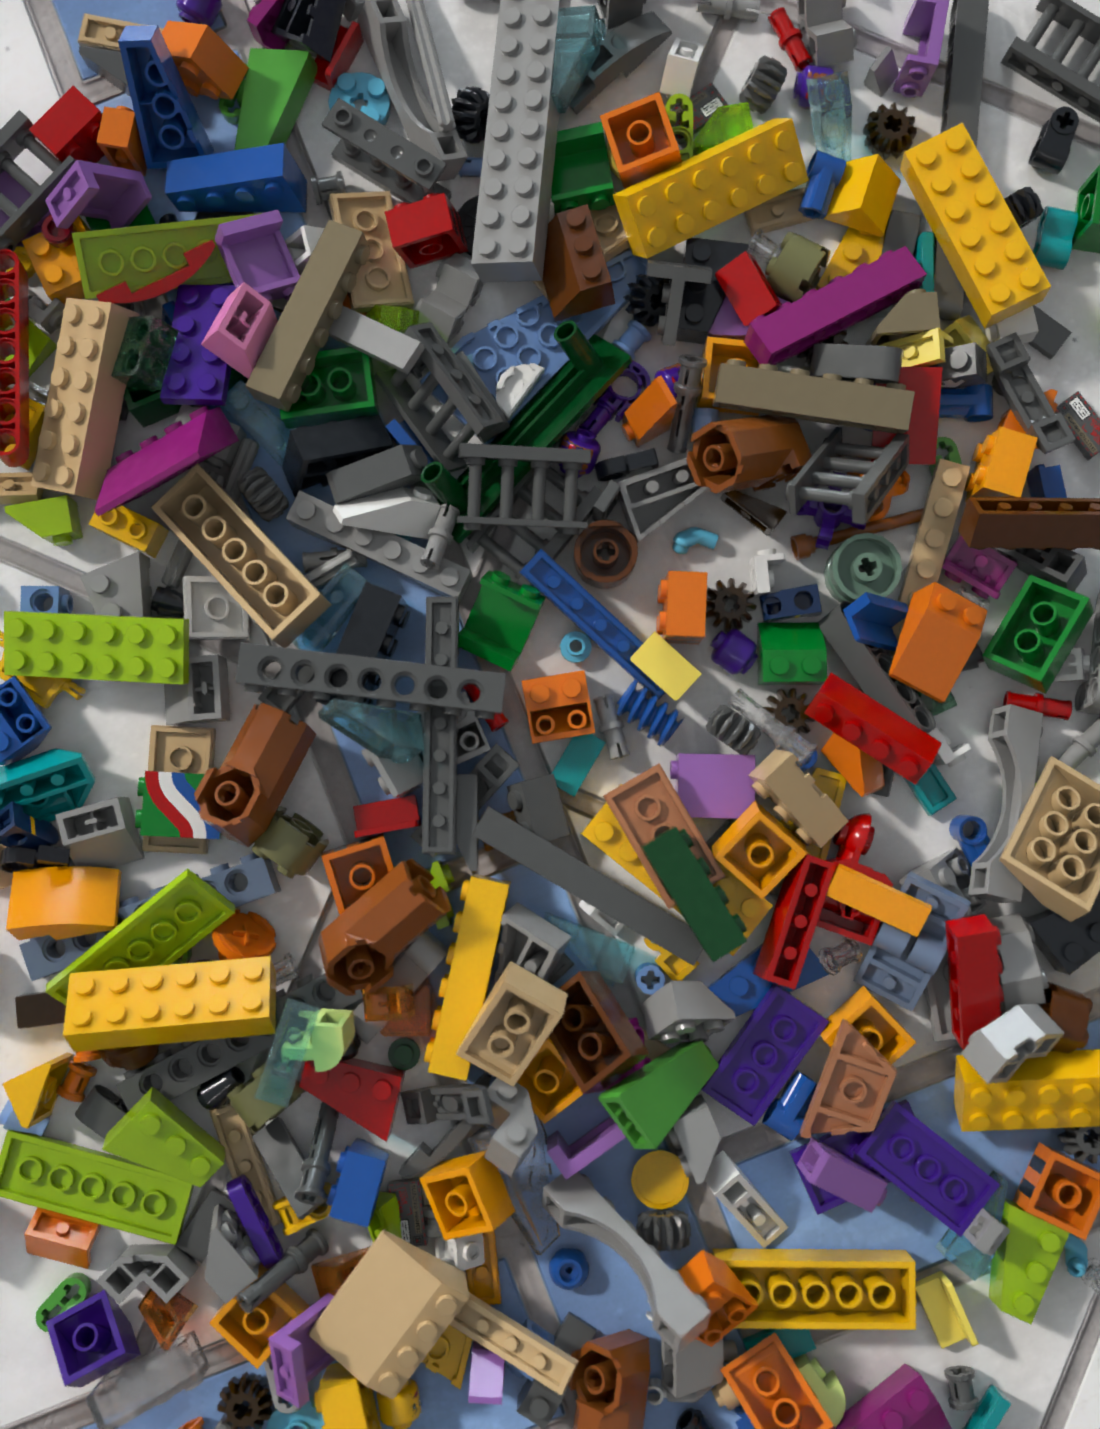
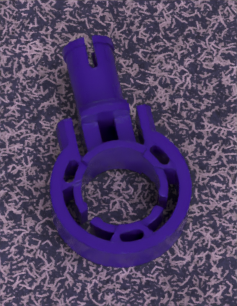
M633 361L619 376H626L633 380L637 385V393L631 397L620 396L613 391L610 385L593 403V405L597 404L596 408L579 428L591 431L595 435V439L606 423L614 418L615 414L616 422H620L623 419L624 412L640 396L642 383L644 390L651 384L648 372L639 363Z

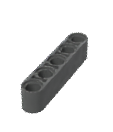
M842 601L820 620L819 626L822 633L866 695L928 734L936 726L932 713L915 689L888 676L893 658L886 649L855 641L843 609L851 603Z

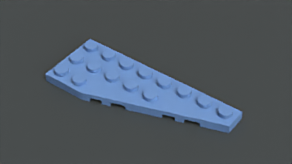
M630 249L606 262L615 298V304L555 322L549 301L542 295L517 308L516 312L500 320L496 319L488 323L487 327L474 334L471 332L463 336L451 350L455 355L460 351L465 353L495 401L497 383L501 375L510 367L535 363L545 368L544 374L508 421L510 423L569 361L554 338L556 328L561 323L571 320L577 324L588 340L592 335H597L629 302L623 298L631 293L627 284L636 283V275H646V258L634 256ZM430 371L420 380L421 385L430 375ZM440 384L431 393L442 405L449 398ZM456 409L453 415L465 426L467 424L466 419ZM495 436L494 438L490 439L489 441H487V442L484 443V444H488V445H489L497 436Z

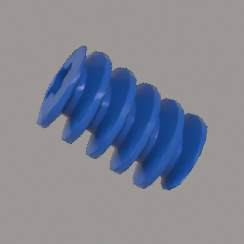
M634 679L616 703V705H619L617 715L620 717L629 712L627 723L631 724L638 719L637 730L640 732L649 727L647 738L651 739L657 734L660 735L657 745L661 747L674 734L684 718L676 721L679 713L677 709L667 714L669 704L667 702L657 707L658 695L654 694L647 699V687L636 691L638 680Z

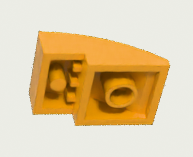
M58 866L13 871L6 930L18 940L50 935L55 940L111 931L118 924L122 872L119 869L89 866Z

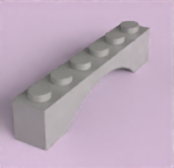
M366 0L357 23L360 25L363 38L410 142L446 163L447 167L438 181L455 179L468 156L456 129L446 133L439 130L435 111L430 106L416 75L408 39L407 20L398 0Z
M299 490L286 516V520L293 527L321 540L345 549H351L354 553L379 563L443 597L458 596L459 604L461 603L473 578L470 569L444 557L438 570H433V563L431 569L420 563L425 548L392 533L341 525L333 512L334 506Z
M1012 704L991 710L988 741L995 753L1000 769L1002 808L992 840L983 853L972 863L968 893L970 896L999 903L1021 902L1025 886L999 859L1035 788L1036 771L1039 765L1040 738L1043 733V713Z
M577 1172L567 1180L561 1174L543 1187L542 1206L563 1229L577 1231L596 1238L611 1247L627 1261L639 1277L647 1293L652 1311L653 1329L676 1354L680 1353L707 1329L711 1311L705 1300L698 1294L694 1295L685 1285L682 1276L675 1269H670L661 1260L656 1248L651 1244L647 1245L643 1241L634 1225L630 1221L624 1220L616 1212L613 1203L607 1197H602L594 1189L591 1180L585 1174Z

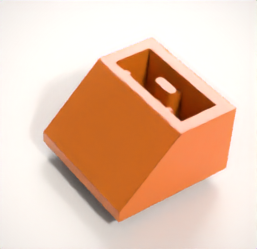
M585 670L522 681L532 744L595 733Z
M703 1249L677 1271L682 1276L685 1285L694 1295H700L711 1311L707 1329L696 1338L710 1347L721 1341L726 1334L759 1307L757 1301L728 1265Z

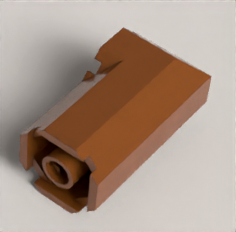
M762 415L710 422L692 434L690 443L694 442L693 450L688 451L686 461L695 484L711 488V492L719 494L751 487L753 492L776 487V483L783 480L785 483L791 481L812 455L796 419Z
M265 703L254 704L220 769L214 767L207 770L194 793L195 800L201 810L199 811L200 818L227 839L246 847H250L267 830L317 735L308 724L301 720L296 724L290 719L292 715Z
M412 858L407 861H401L321 931L318 943L328 985L346 996L356 995L355 990L364 989L365 994L377 991L393 977L394 968L392 964L394 959L452 910L444 889L441 886L435 889L430 883L434 877L427 869Z
M627 1329L590 1340L582 1345L584 1347L574 1351L570 1356L579 1362L568 1384L571 1391L576 1390L577 1392L573 1429H643L650 1377L649 1337Z

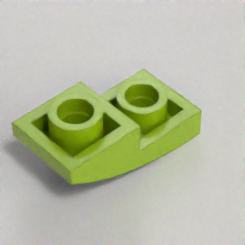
M441 860L433 862L430 873L434 879L430 883L435 889L441 886L445 892L452 889L450 883L454 882L455 879L449 864L443 865ZM453 908L436 923L438 930L452 924L450 917L455 916Z

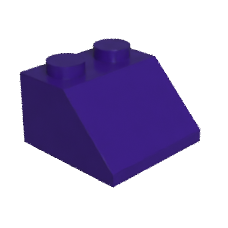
M106 1290L46 1321L64 1386L83 1387L141 1355L130 1321Z

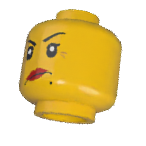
M409 1378L394 1400L376 1392L380 1420L386 1426L393 1427V1429H407L419 1417L421 1413L420 1396L417 1382Z

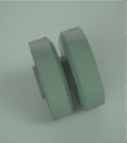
M872 533L855 534L843 541L827 559L824 569L825 585L831 596L839 603L842 601L852 603L865 592L886 597L892 593L900 581L902 573L901 557L895 546L883 536ZM859 568H862L865 572L860 573Z

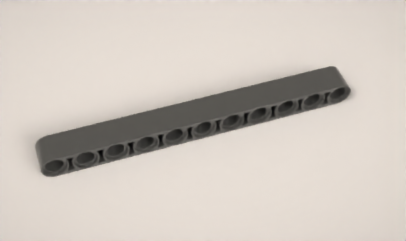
M953 0L950 15L940 133L963 122L977 148L989 0ZM934 235V292L937 291L939 317L942 320L955 321L960 318L962 313L964 289Z

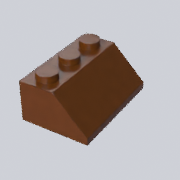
M588 204L557 213L548 223L542 280L555 322L615 304L612 281Z

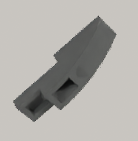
M653 11L633 18L615 28L575 60L578 68L562 82L561 98L577 115L618 75L622 73L627 77L672 35V31Z

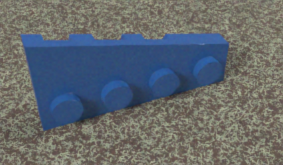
M763 943L707 987L735 1013V1017L755 1009L774 984L753 974ZM810 947L796 989L830 974ZM779 985L789 993L794 991V989Z

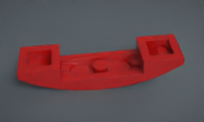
M209 240L184 252L183 255L188 266L134 292H131L127 282L123 281L98 293L96 297L102 302L132 303L164 294L178 287L194 275L210 257L215 244L213 240Z

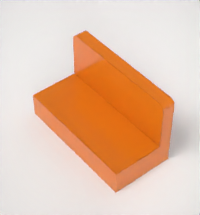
M37 1207L24 1233L26 1251L32 1255L88 1269L91 1264L90 1251L101 1229V1224Z

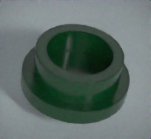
M398 1038L389 1047V1061L396 1069L409 1070L418 1063L420 1048L411 1038Z

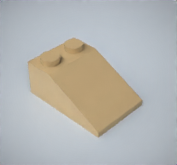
M510 961L491 990L459 1046L456 1055L514 1087L563 1016L568 994Z

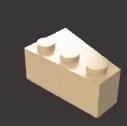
M775 749L748 775L754 781L751 787L764 800L767 797L771 799L776 805L773 811L784 822L787 823L790 820L797 827L794 833L807 846L813 844L822 848L849 820L826 793H822L814 784L816 780L808 772L805 774L795 764L798 758L792 752Z

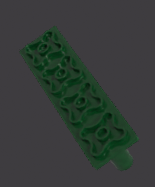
M569 320L561 323L554 332V338L569 361L509 423L510 428L500 433L489 445L551 448L633 362V359L629 354L596 334L592 335L588 340L574 321ZM486 460L485 466H482L480 517H486L500 503L501 467L498 466V461ZM431 462L425 466L421 472V480L438 498V503L440 505L447 504L446 511L452 505L460 511L459 516H467L469 467L455 479L440 462ZM518 462V467H514V487L532 469L530 468L531 462ZM456 520L451 535L453 540L460 544L473 530H464V524L457 523Z

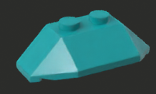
M55 748L0 767V810L11 801H14L23 806V813L39 821L46 820L51 822L56 820V814L83 807L96 779L82 753Z

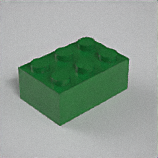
M352 347L318 351L315 357L314 369L310 375L306 376L301 386V394L298 401L292 404L289 412L280 409L281 420L287 429L321 425L330 421L350 420L359 416L379 415L372 357Z
M1030 574L982 655L987 667L1046 694L1094 613L1090 598Z

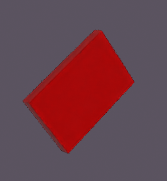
M901 367L899 384L906 385V390L915 391L909 429L903 433L909 435V464H936L943 367ZM875 383L876 386L886 387V384ZM872 430L871 446L885 447V445H889L896 434Z

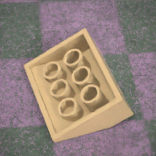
M1051 756L999 860L1042 905L1070 922L1090 912L1100 890V785Z
M383 1229L309 1330V1337L366 1387L394 1400L469 1299L466 1272Z

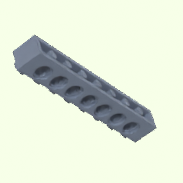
M255 853L240 858L241 864L232 868L229 867L228 863L211 868V875L201 878L207 884L214 885L220 894L235 904V908L281 891L271 860L269 858L263 859ZM238 873L244 874L248 880V885L243 891L239 890L234 883ZM165 886L149 891L151 897L140 901L139 897L135 896L119 902L121 908H119L118 917L125 920ZM110 931L95 933L96 940L94 944L101 940ZM47 935L30 938V941L19 946L30 979L35 981L63 971L93 945L87 942L85 935L61 939L66 948L62 956L55 949L57 940Z

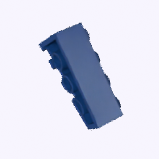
M158 25L125 26L118 43L147 169L166 168L167 161L213 154L214 149Z
M278 143L167 161L165 194L179 212H269L277 209L279 212H306L307 179L286 145Z

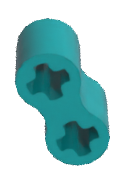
M1051 206L1044 208L1039 219L1037 238L1033 248V253L1039 265L1063 270L1066 267L1071 255L1073 235L1078 222L1077 212Z

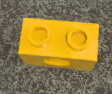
M120 506L101 516H97L94 512L89 522V525L98 531L153 558H156L169 533L159 523L124 506Z

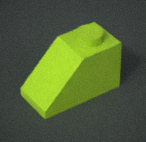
M67 495L4 506L5 513L41 538L53 543L54 546L71 545L74 539L83 538L77 502Z

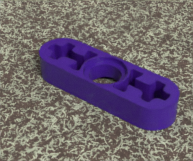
M242 1174L227 1182V1192L261 1263L266 1269H270L284 1257V1251L251 1182Z

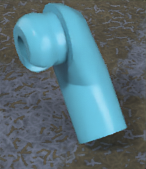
M690 527L675 535L673 538L675 542L672 548L674 552L681 555L686 554L689 547L696 544L714 550L719 535L699 527Z
M1070 1233L1064 1246L1065 1263L1070 1275L1082 1277L1088 1267L1087 1247L1080 1239Z

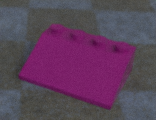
M203 406L189 414L191 421L183 425L180 420L165 428L164 431L167 435L158 439L154 435L139 444L142 448L140 451L133 453L131 449L115 458L117 464L107 469L94 510L96 515L101 516L146 495L193 468L197 463L200 464L238 442L239 439L220 406L211 410Z
M907 1364L902 1365L845 1411L840 1423L835 1427V1429H952L939 1402L922 1376Z

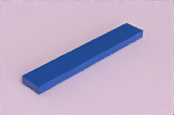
M539 549L519 573L631 677L638 680V683L643 688L647 687L648 692L652 696L654 694L658 695L659 700L665 692L630 661L631 656L641 647L643 642L546 552Z

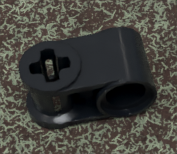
M1064 106L1054 111L1050 119L1041 128L1038 140L1028 161L1029 165L1057 175L1061 172L1069 156L1070 146L1079 123L1078 114L1075 110Z

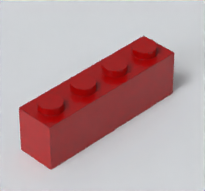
M832 672L804 712L915 785L932 765L942 745L934 737Z
M806 854L785 876L753 972L754 975L770 982L796 989L836 864Z
M985 914L945 921L952 1033L962 1050L969 1044L968 1039L975 1031L982 1029L1003 1015L1000 1011V1003L1004 1002V994L999 983V974L1003 973V967L997 946L1001 945V935L998 927L993 926Z

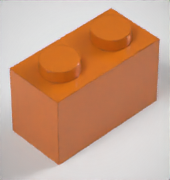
M104 106L96 143L112 166L141 171L142 176H146L147 166L134 111L124 106H117L116 108Z

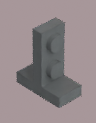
M647 259V276L670 279L669 284L664 283L661 298V303H667L665 316L659 315L657 335H662V344L672 346L676 344L685 281L711 284L713 271L710 267Z

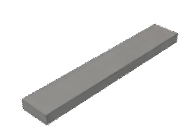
M285 298L274 300L272 303L273 309L282 313L288 300H285ZM345 306L342 308L340 317L333 321L329 329V337L407 375L425 349L421 342Z

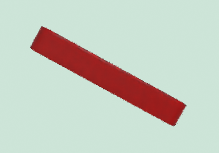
M1 249L0 459L9 467H19L25 464L29 458L28 274L15 252L9 249ZM9 268H13L11 271L5 272ZM14 296L13 299L5 302L7 298ZM14 325L11 330L5 331L7 327ZM9 355H14L12 359L4 361ZM15 384L11 390L4 391L7 386ZM10 414H15L14 418L10 421H4ZM15 444L11 451L4 452L7 446Z

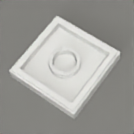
M214 576L183 577L184 619H189V640L250 639L248 613Z

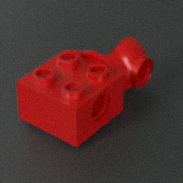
M858 814L848 819L849 822L834 835L833 843L840 846L837 856L826 859V861L836 864L834 873L840 863L893 888V883L885 874L858 863L860 856L867 854L874 838L875 828L871 826V814ZM826 896L816 926L872 946L881 920Z

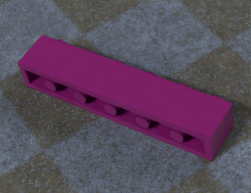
M906 246L894 252L889 250L882 254L878 260L870 264L863 263L852 273L844 277L841 275L835 277L821 289H811L801 299L793 303L785 302L775 312L767 316L760 315L756 317L748 326L744 343L759 364L777 365L812 347L813 344L820 343L898 303L907 292L920 288L927 273Z

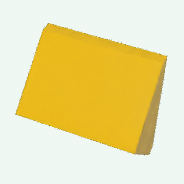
M879 154L846 161L843 176L838 186L834 189L827 215L824 219L883 237L901 180Z
M67 1052L3 1083V1087L21 1127L28 1129L52 1114L58 1098L56 1089L59 1085L63 1084L69 1068L68 1064L72 1060L73 1054Z

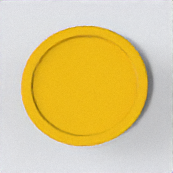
M657 1150L645 1154L637 1161L632 1171L631 1185L634 1194L641 1203L650 1208L661 1210L675 1206L684 1198L689 1186V1177H686L678 1156L668 1151Z

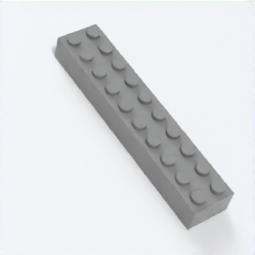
M500 0L471 265L482 283L542 281L571 0Z

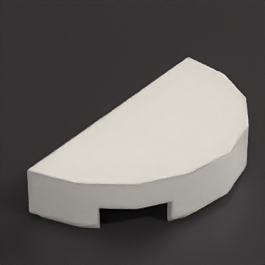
M530 363V365L521 364L516 367H510L501 375L496 386V402L508 421L544 374V367L535 363Z

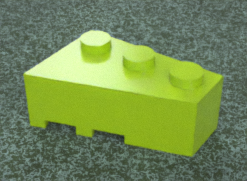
M154 1087L106 1134L102 1148L103 1151L200 1188L224 1164L225 1147Z
M997 1194V1219L1008 1227L1010 1232L995 1251L994 1256H992L989 1298L1002 1312L1031 1325L1070 1233L1024 1211L1015 1202Z

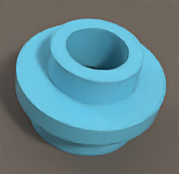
M570 632L561 641V654L569 662H582L590 655L591 641L582 632ZM572 642H580L582 649L579 652H573L570 649Z

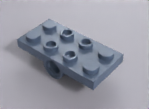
M909 871L900 891L932 905V910L918 937L883 922L853 981L913 1012L931 976L935 974L947 950L945 921L963 918L971 901Z

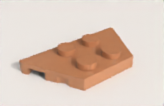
M845 1019L841 1021L802 1123L800 1135L803 1138H812L811 1134L831 1132L833 1136L843 1135L850 1131L857 1133L874 1131L897 1074L895 1067Z

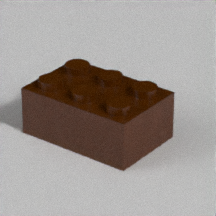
M579 971L558 988L568 995L563 1016L549 1037L583 1094L604 1091L650 1054L599 971Z

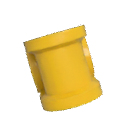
M325 1182L323 1188L327 1196L332 1187V1184L329 1182ZM286 1196L272 1203L273 1210L278 1211L284 1225L282 1230L284 1236L293 1234L312 1223L326 1218L330 1214L332 1207L331 1205L319 1206L302 1220L297 1217Z

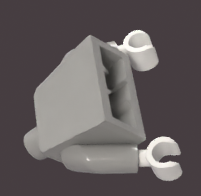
M646 1311L647 1318L652 1321V1312ZM661 1338L662 1380L659 1378L649 1379L648 1390L654 1389L659 1392L648 1394L649 1403L656 1406L664 1398H667L669 1402H697L712 1386L720 1384L724 1379L720 1369L723 1368V1362L733 1361L737 1358L738 1353L735 1342L731 1339L723 1340L722 1338L721 1341L710 1347L695 1339L680 1353L676 1354Z

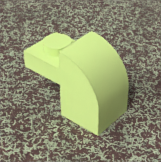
M322 1008L310 1024V1030L294 1029L282 1045L283 1058L296 1059L298 1061L314 1060L315 1072H324L334 1068L340 1062L354 1039L353 1010Z
M806 1353L793 1358L800 1373L810 1386L834 1427H836L844 1415L846 1398L834 1370L826 1373L816 1357L810 1360Z

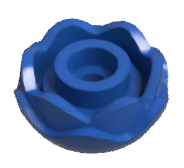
M562 1248L555 1253L549 1262V1274L554 1284L559 1288L574 1290L582 1286L589 1275V1264L585 1255L580 1250ZM571 1267L572 1271L567 1272L566 1268Z

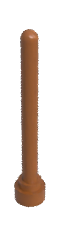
M924 508L866 523L864 530L850 527L834 531L829 546L842 543L855 534H876L920 522ZM805 533L791 536V548L797 561L810 558L811 554L815 553L816 549H819L815 547L818 536H806Z

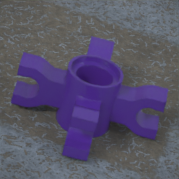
M833 471L834 474H842V475H845L844 473H839V472H834V471ZM828 486V490L842 491V488ZM807 500L796 514L814 516V522L819 527L815 547L826 550L829 548L834 529L839 527L841 523H846L862 530L866 526V524L852 523V510L847 505ZM826 509H832L835 512H829Z

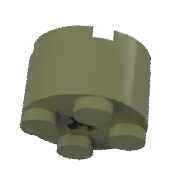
M789 231L782 241L780 247L782 252L778 258L772 257L765 270V274L768 275V282L777 297L793 303L801 299L809 290L816 288L821 278L819 277L821 271L819 266L826 268L830 257V250L797 233Z
M279 806L267 830L254 842L255 844L251 849L263 859L269 858L278 864V871L286 877L293 879L296 874L305 876L328 846L329 840L325 839L322 841L320 838L324 833L310 821L297 813L290 817L284 814L287 808Z
M277 1057L269 1063L266 1062L251 1074L253 1078L244 1084L241 1083L227 1095L230 1104L253 1134L266 1126L265 1123L268 1120L275 1119L305 1092L304 1089L299 1087L300 1082L283 1060H279Z

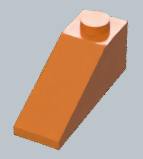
M662 376L655 378L623 414L621 429L629 442L633 440L637 448L670 430L677 401Z

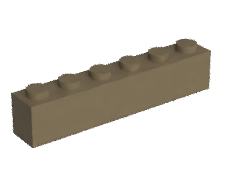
M329 219L245 385L254 399L289 412L292 404L298 401L301 394V386L306 376L310 375L314 369L315 357L320 347L323 348L326 345L329 329L333 321L340 317L343 301L347 293L354 289L356 275L361 265H365L368 261L370 247L362 231Z
M728 359L727 363H721L718 368L712 406L903 434L909 429L915 391L906 390V385L899 383H887L886 387L874 385L873 380L865 378H855L854 382L842 381V376L837 374L825 373L822 377L810 376V371L804 369H791V372L788 373L778 371V366L759 364V368L747 367L745 361Z

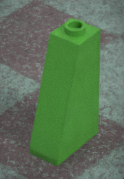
M250 48L247 65L249 69L245 78L234 150L278 143L286 144L315 80L314 77L318 68L312 55L306 50Z
M702 1040L691 1043L680 1042L601 1093L598 1099L634 1149H656L718 1068L719 1064L712 1056L709 1047Z

